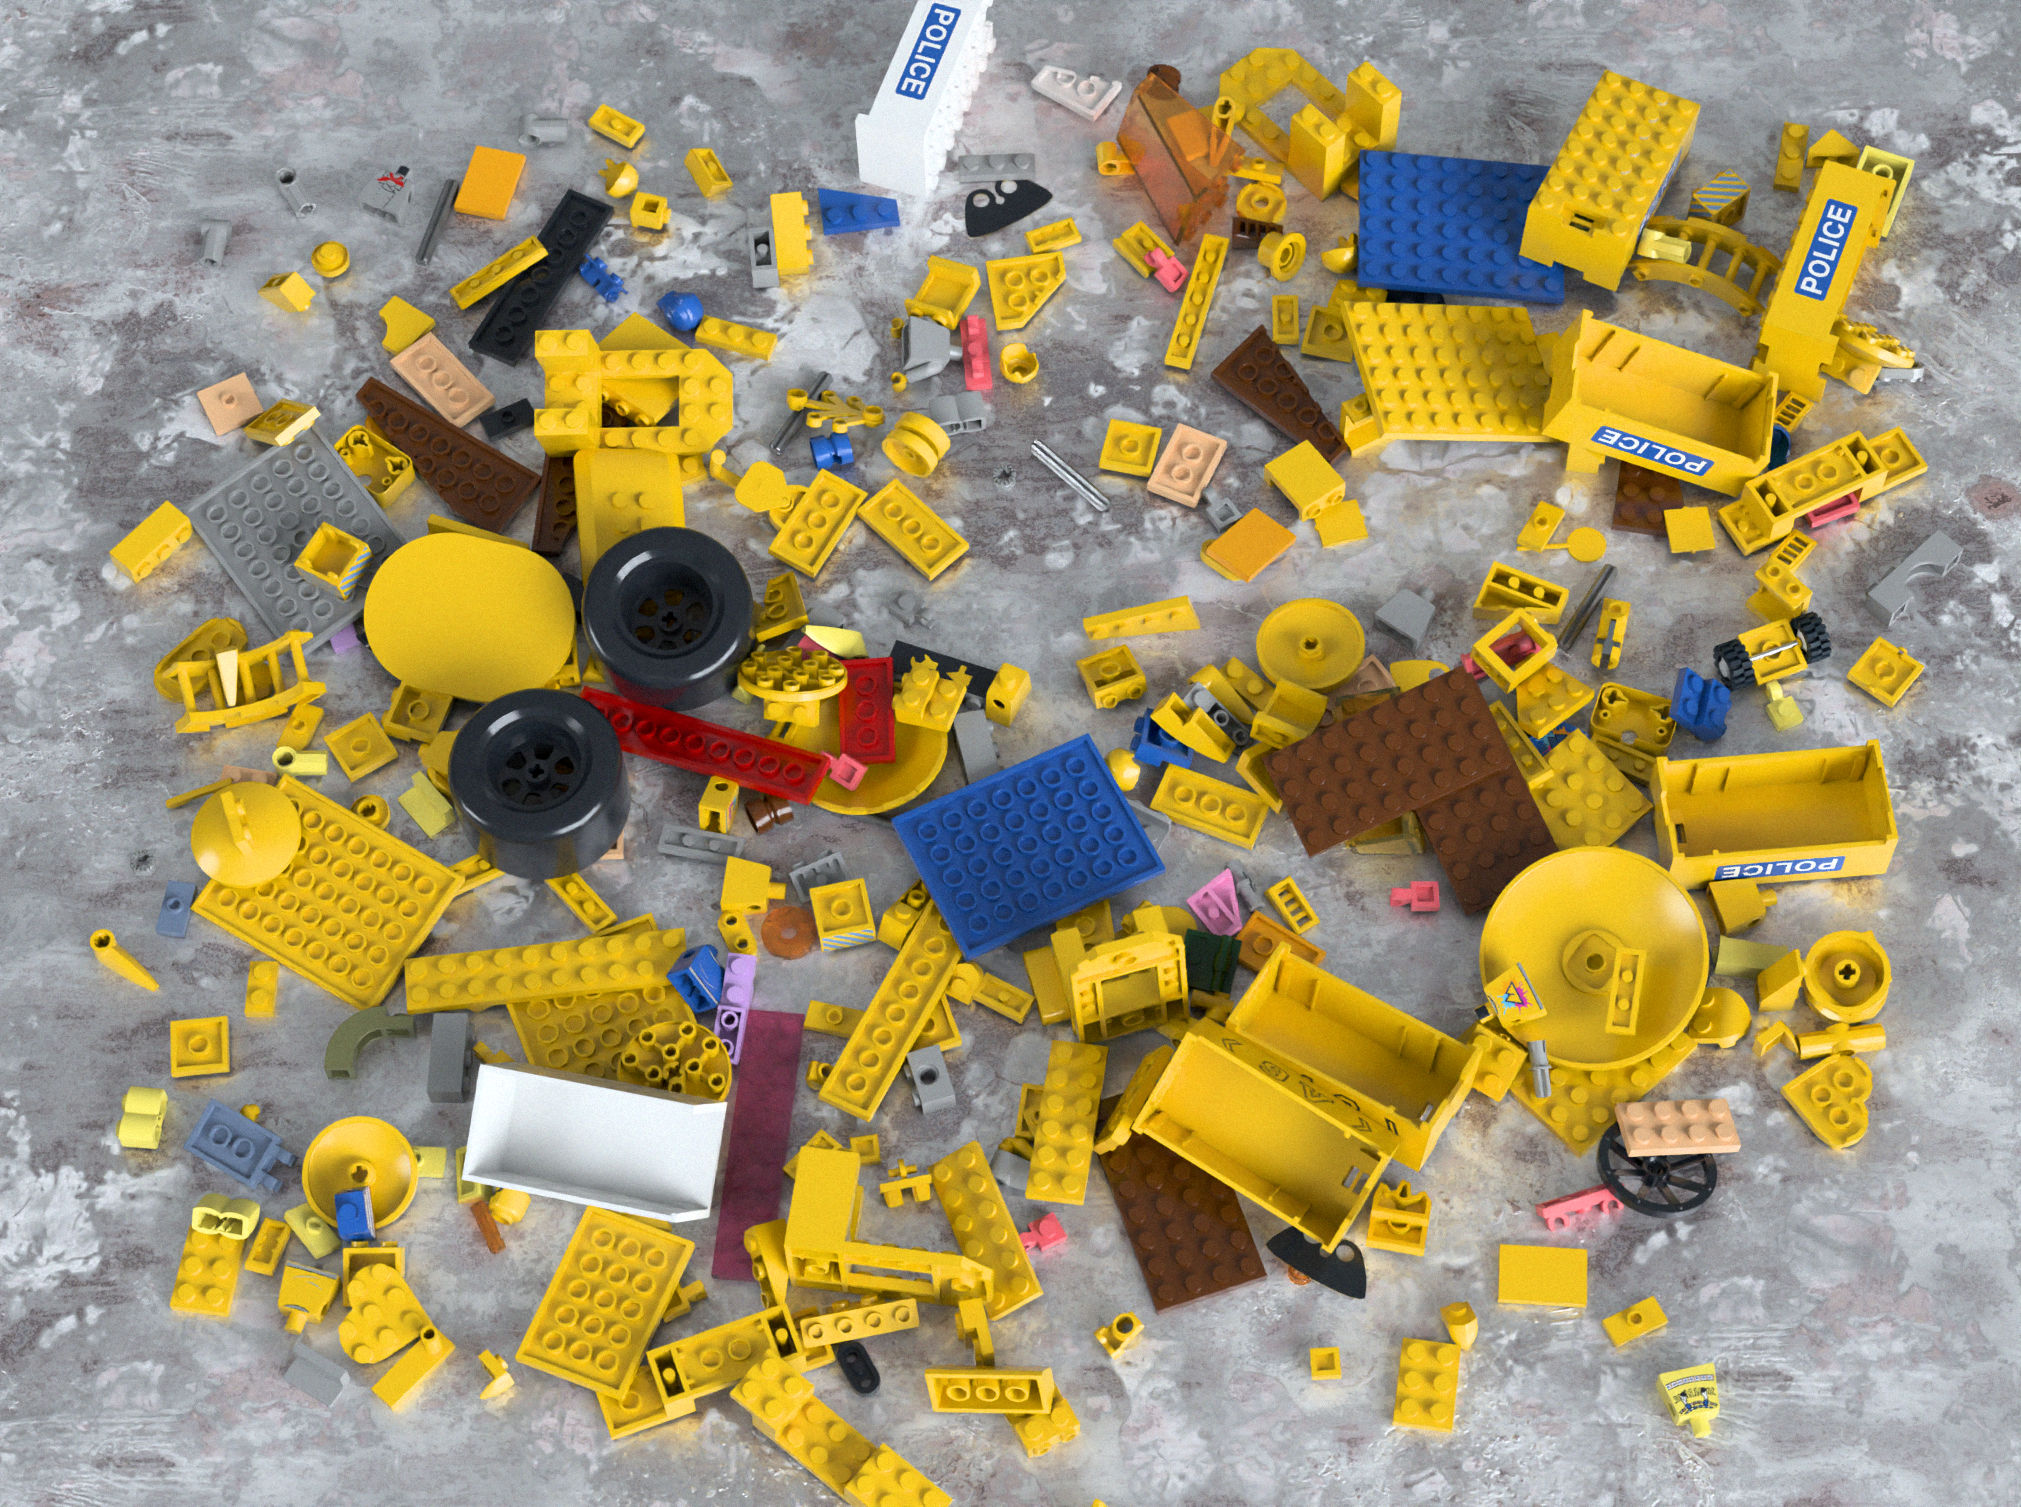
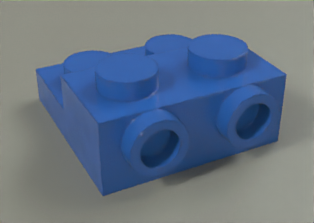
M1681 668L1678 671L1669 716L1703 742L1721 738L1727 730V725L1724 723L1726 713L1732 707V701L1729 700L1731 691L1714 678L1704 680L1690 668Z
M1147 707L1143 717L1138 716L1133 727V731L1138 733L1134 734L1129 748L1134 751L1135 756L1133 758L1159 767L1162 760L1188 769L1192 763L1194 749L1186 746L1160 727L1150 717L1154 709Z

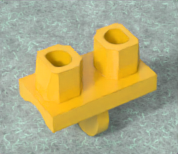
M903 1158L897 1159L898 1168L888 1170L889 1178L900 1176L901 1180L879 1184L880 1194H884L888 1208L904 1205L901 1190L911 1187L915 1203L930 1200L929 1184L932 1183L931 1175L927 1174L907 1179L908 1174L917 1173L916 1164L905 1166Z

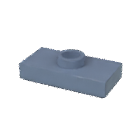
M168 881L155 929L157 934L185 937L192 911L190 907L194 903L197 892L196 884Z

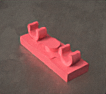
M978 315L967 316V320L959 321L966 391L991 389L992 378L985 318L978 319Z
M1523 629L1515 634L1510 633L1508 636L1496 640L1488 646L1507 666L1520 662L1533 652L1537 654L1541 650V647ZM1470 653L1460 655L1466 672H1472L1475 680L1487 676L1470 657Z
M1600 1184L1536 1204L1535 1209L1537 1215L1545 1219L1546 1227L1550 1231H1554L1553 1222L1557 1217L1561 1218L1563 1226H1569L1570 1221L1568 1216L1564 1214L1565 1212L1585 1213L1592 1210V1205L1599 1204L1600 1210L1608 1214V1203L1611 1200L1615 1201L1616 1208L1620 1210L1623 1209L1624 1204L1617 1200L1604 1184Z

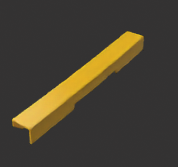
M230 777L166 800V807L174 809L189 803V801L211 793L215 794L222 788L232 785L234 779Z

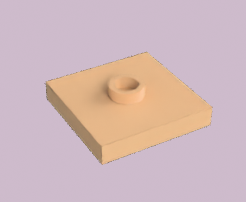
M245 372L196 392L217 437L253 422L264 413Z

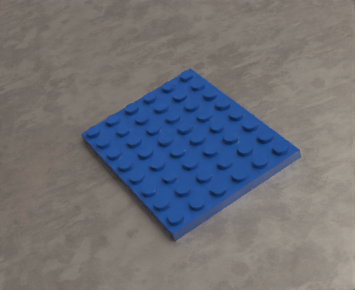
M1360 149L1358 155L1357 287L1562 304L1564 301V265L1554 261L1552 267L1519 255L1529 206L1551 166Z
M1089 733L891 819L892 827L966 962L1162 875L1166 871V867Z

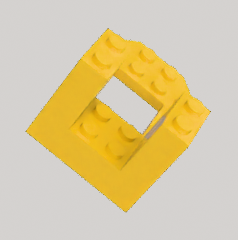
M1257 47L1220 74L1219 98L1229 96L1241 102L1245 108L1243 118L1235 123V125L1275 161L1285 164V170L1321 202L1341 188L1340 183L1358 170L1360 149L1389 152L1396 147L1402 91L1367 61L1347 75L1346 95L1293 49ZM1292 84L1332 121L1309 103L1291 116L1289 136L1258 108Z
M589 329L535 331V358L545 372V409H535L534 436L549 457H574L581 449H653L676 455L707 454L733 428V375L707 349L601 351ZM679 378V426L602 428V379Z
M1160 904L1156 906L1145 905L1132 912L1134 933L1127 938L1105 940L1086 953L1078 927H1065L1050 934L1054 960L1079 1043L1094 1044L1190 1017L1184 943L1181 935L1169 934ZM1143 969L1146 970V973L1136 972V971H1140V970H1143ZM1136 972L1131 974L1128 978L1121 979L1118 981L1114 979L1107 980L1110 978Z
M815 1144L809 1145V1147L801 1146L784 1241L791 1287L861 1296L877 1294L878 1297L883 1296L885 1299L893 1300L914 1297L917 1303L959 1308L957 1301L968 1296L982 1297L983 1304L992 1302L994 1293L993 1270L948 1250L936 1253L928 1252L927 1249L922 1247L903 1249L891 1243H883L879 1246L871 1245L865 1240L858 1239L865 1198L864 1187L858 1184L861 1165L859 1153H855L848 1148H840L838 1151L829 1150ZM853 1265L932 1274L933 1283L923 1278H917L914 1281L903 1280L902 1277L897 1275L879 1277L867 1271H858L855 1274L852 1273Z

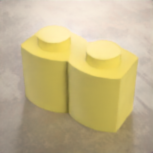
M130 1086L128 1094H124L122 1098V1111L125 1112L122 1120H118L116 1125V1137H119L123 1146L157 1149L168 1104V1096L164 1089Z
M206 1194L193 1208L192 1228L204 1234L221 1233L231 1239L248 1238L259 1224L260 1205L249 1199L231 1200L229 1197L221 1194Z

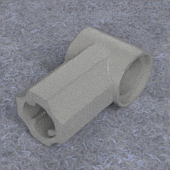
M530 113L524 114L519 118L518 142L524 147H536L540 142L569 140L568 118L541 119L538 115Z
M290 166L279 168L275 173L279 194L285 198L297 217L305 218L311 215L316 208V204L298 178L296 170Z
M204 218L201 226L202 244L198 261L200 265L208 269H216L222 264L226 243L231 241L232 223L230 220Z

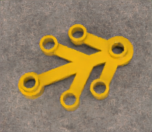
M793 388L787 391L786 403L789 409L801 411L804 407L823 411L809 412L807 414L806 424L810 427H820L823 420L833 419L832 431L845 433L848 426L864 424L867 427L876 428L885 423L886 416L883 414L884 410L875 405L866 406L858 396H848L845 404L837 397V393L831 390L821 392L820 402L808 399V393L803 389Z

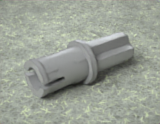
M1546 1041L1527 1042L1531 1068L1528 1069L1532 1071L1535 1096L1537 1098L1549 1097L1552 1094L1548 1071L1551 1065L1548 1066Z

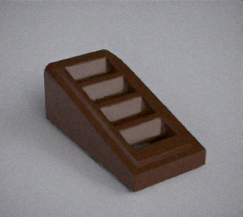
M1233 217L1232 248L1259 249L1260 243L1263 238H1260V233H1265V236L1270 232L1283 234V225ZM1250 232H1255V236H1250Z

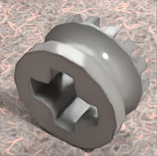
M1001 464L1000 467L997 466L992 473L993 484L997 489L1006 491L1015 486L1016 471L1012 466L1007 464L1003 466ZM1005 474L1008 477V481L1005 480L1004 482L1003 479H1000V475Z
M139 849L140 851H135V854H132L129 864L137 876L147 877L156 870L157 862L149 850L144 849L142 851V849ZM147 859L148 866L143 865L140 868L138 865V861L140 860L144 862Z

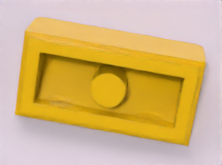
M694 148L689 150L684 159V164L704 197H710L733 186L732 181L711 148Z

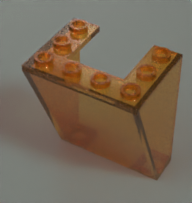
M1152 72L1133 90L1116 140L1173 243L1179 247L1184 240L1189 242L1197 233L1196 228L1200 224L1204 226L1213 216L1212 212L1216 207L1221 209L1229 199L1227 194L1231 187L1227 183V177L1231 173L1236 174L1245 163L1242 159L1246 150Z

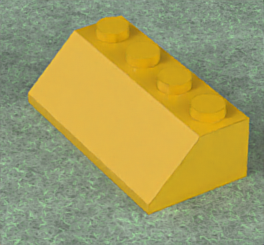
M950 1364L933 1365L925 1369V1378L934 1412L1050 1414L1055 1387L1051 1367L1010 1365L963 1366Z

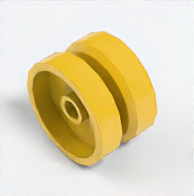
M912 411L904 412L894 425L895 429H892L882 442V449L887 458L902 471L915 477L926 478L935 469L938 460L949 449L950 440L943 429L930 418Z

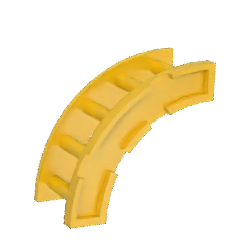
M1673 215L1654 216L1647 229L1666 233V236L1701 243L1705 247L1696 267L1672 260L1653 259L1643 256L1642 259L1629 261L1627 268L1639 281L1668 280L1700 288L1730 304L1743 317L1762 314L1766 310L1756 300L1765 276L1778 274L1779 269L1781 270L1783 265L1770 251L1761 245L1758 248L1746 241L1747 236L1733 229L1707 220L1689 217L1687 221L1675 220ZM1715 248L1733 256L1724 278L1706 270ZM1742 262L1756 272L1748 292L1733 284Z
M293 629L285 632L284 636L269 644L250 651H238V670L246 699L244 706L230 709L226 707L216 659L189 662L188 660L175 661L169 669L163 672L164 678L179 679L186 712L184 716L174 723L176 733L210 731V726L225 724V728L229 729L260 722L287 713L288 706L298 702L300 706H303L325 694L327 691L324 682H313L309 679L301 647L302 644L313 638V633ZM291 651L298 682L296 686L286 691L278 656ZM268 660L275 694L273 697L259 701L256 698L249 666ZM208 675L215 710L200 712L196 708L189 677Z

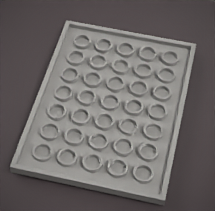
M315 423L308 429L301 430L294 435L295 439L288 445L281 447L274 445L181 509L277 639L284 636L285 632L293 629L313 633V638L301 645L304 657L364 615L366 595L375 574L396 550L407 544L400 532ZM323 521L367 543L375 557L346 600L302 579L294 566L295 561ZM291 651L287 652V653L289 654V656H290V657L292 658V660H293L292 652H291Z

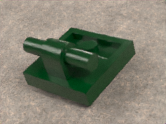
M1187 928L1184 940L1187 987L1212 993L1218 991L1231 995L1243 941L1233 939V936L1225 934L1220 936Z

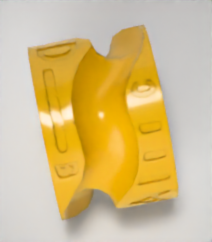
M1842 930L1825 935L1811 947L1806 956L1807 975L1803 976L1802 986L1804 999L1811 1011L1818 1018L1831 1025L1847 1023L1850 1027L1861 1025L1875 1017L1886 1001L1891 979L1890 962L1880 944L1863 933Z

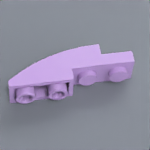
M728 952L714 1034L719 1037L726 1047L731 1064L738 1065L752 1004L757 957Z

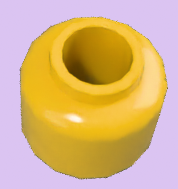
M496 1187L488 1204L491 1217L497 1222L508 1226L512 1223H518L527 1211L531 1198L526 1192Z

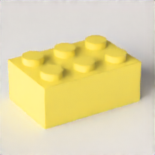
M1866 145L1856 169L1897 181L1881 236L1887 238L1910 180L1915 161Z

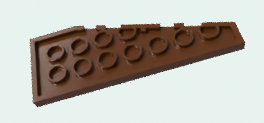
M370 377L355 395L356 401L397 449L411 458L414 469L449 510L476 528L500 535L541 484L542 476L373 377Z
M602 403V428L629 427V418L621 416L614 408L606 403ZM545 452L531 549L532 552L540 556L559 557L577 524L573 469L574 457H549Z

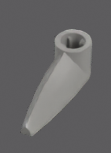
M996 1150L989 1167L997 1185L1026 1190L1031 1162L1007 1151Z

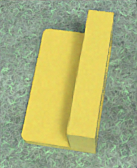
M419 770L411 776L414 787L398 797L397 800L427 837L431 838L454 822L456 818L452 806Z

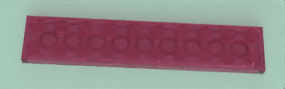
M752 1009L748 1011L711 1272L713 1279L759 1283L753 1275L751 1255L744 1246V1232L755 1225L778 1220L784 1181L782 1168L786 1165L805 1014Z

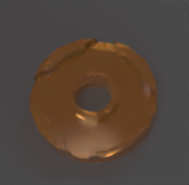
M785 906L772 911L765 918L761 928L764 948L770 955L776 958H784V960H795L809 953L814 946L817 936L814 919L807 911L793 906ZM787 928H792L797 932L790 939L784 938L781 933Z

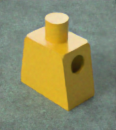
M1008 663L1002 664L987 691L986 719L990 718L991 721L1010 728L1032 688L1027 671Z
M728 856L720 902L722 913L725 911H739L743 915L765 914L768 912L770 899H786L787 883L772 882V870L767 865Z
M1752 878L1710 882L1705 893L1721 935H1726L1727 938H1733L1764 923L1767 914L1766 907L1777 905L1775 891L1768 889L1759 892Z

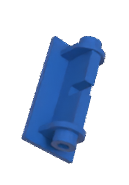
M585 254L589 261L579 266L580 275L593 287L600 280L601 282L595 287V290L606 301L615 302L619 297L618 293L620 291L628 294L622 287L625 282L614 272L610 275L606 271L608 265L598 256L593 259L588 254Z

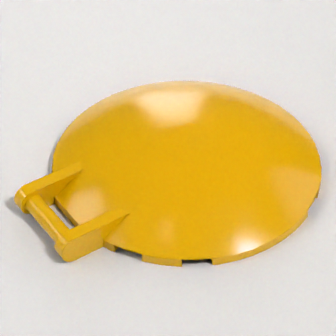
M894 682V695L896 693L901 694L903 690L901 683ZM839 693L820 699L819 724L816 727L797 725L792 722L784 738H780L788 722L776 721L770 734L764 737L820 754L822 750L825 752L830 751L840 758ZM895 714L896 763L865 765L868 769L855 791H850L831 779L829 776L833 770L829 768L811 802L823 809L849 815L875 814L907 803L923 792L941 770L947 753V732L897 722Z

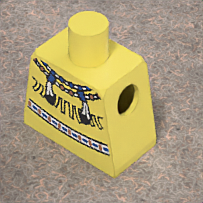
M1714 1363L1659 1374L1656 1388L1676 1426L1691 1424L1694 1437L1696 1438L1711 1434L1708 1420L1717 1417L1720 1407Z

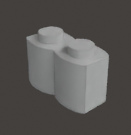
M967 390L956 396L942 394L929 400L931 420L938 424L947 436L960 432L972 433L987 428V418L981 392Z

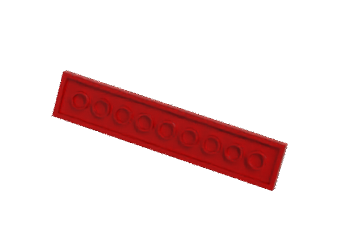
M585 686L579 695L598 708L608 719L618 736L622 751L709 777L718 776L738 783L740 786L807 806L810 804L831 765V760L828 756L660 707L640 704L626 697Z

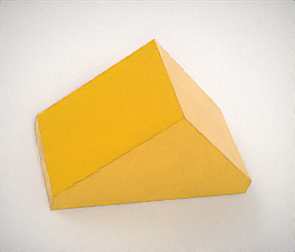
M1832 128L1809 148L1805 168H1823L1826 159L1856 168L1860 149Z

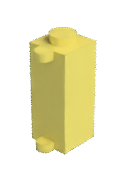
M1720 934L1718 946H1713L1711 951L1713 962L1715 963L1714 974L1756 980L1758 974L1788 954V945L1763 944L1727 938L1726 935Z

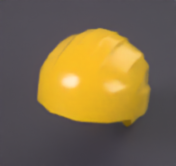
M606 158L605 163L608 169L598 171L599 175L606 178L605 193L619 199L630 196L638 185L639 175L636 169L627 161L616 165L612 159Z
M1351 233L1348 241L1345 237L1339 236L1337 238L1339 247L1320 253L1321 262L1326 269L1337 274H1348L1357 267L1358 235L1356 233Z

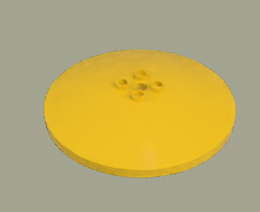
M1584 846L1553 853L1538 860L1519 873L1504 888L1491 908L1484 925L1480 942L1479 965L1484 988L1521 961L1541 999L1547 1015L1504 1028L1521 1046L1528 1050L1527 1042L1545 1040L1548 1062L1576 1070L1600 1071L1632 1065L1652 1056L1673 1041L1686 1027L1697 1010L1705 991L1709 970V946L1703 920L1696 904L1686 889L1667 870L1642 855L1628 850L1604 846ZM1617 947L1646 950L1635 1036L1606 1033L1605 1031ZM1593 956H1599L1604 962L1600 969L1593 970L1587 966L1588 960Z

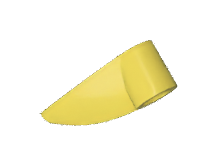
M806 625L801 629L810 639L829 651L844 657V660L869 658L860 632Z

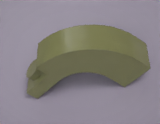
M377 1006L362 1010L349 1017L337 1028L328 1043L324 1061V1070L328 1079H357L359 1057L363 1050L376 1040L383 1038H417V1025L414 1016L403 1013L390 1016L386 1006Z

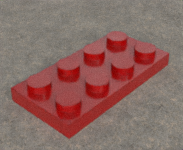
M893 658L840 660L839 662L847 669V684L839 692L840 757L842 753H846L864 765L896 763L895 710L892 709L894 697Z

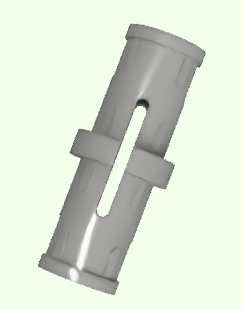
M1234 859L1228 862L1227 866H1224V870L1229 868L1231 871L1236 894L1240 895L1249 913L1253 914L1255 910L1259 912L1263 910L1266 904L1255 888V881L1253 878H1249L1241 861Z

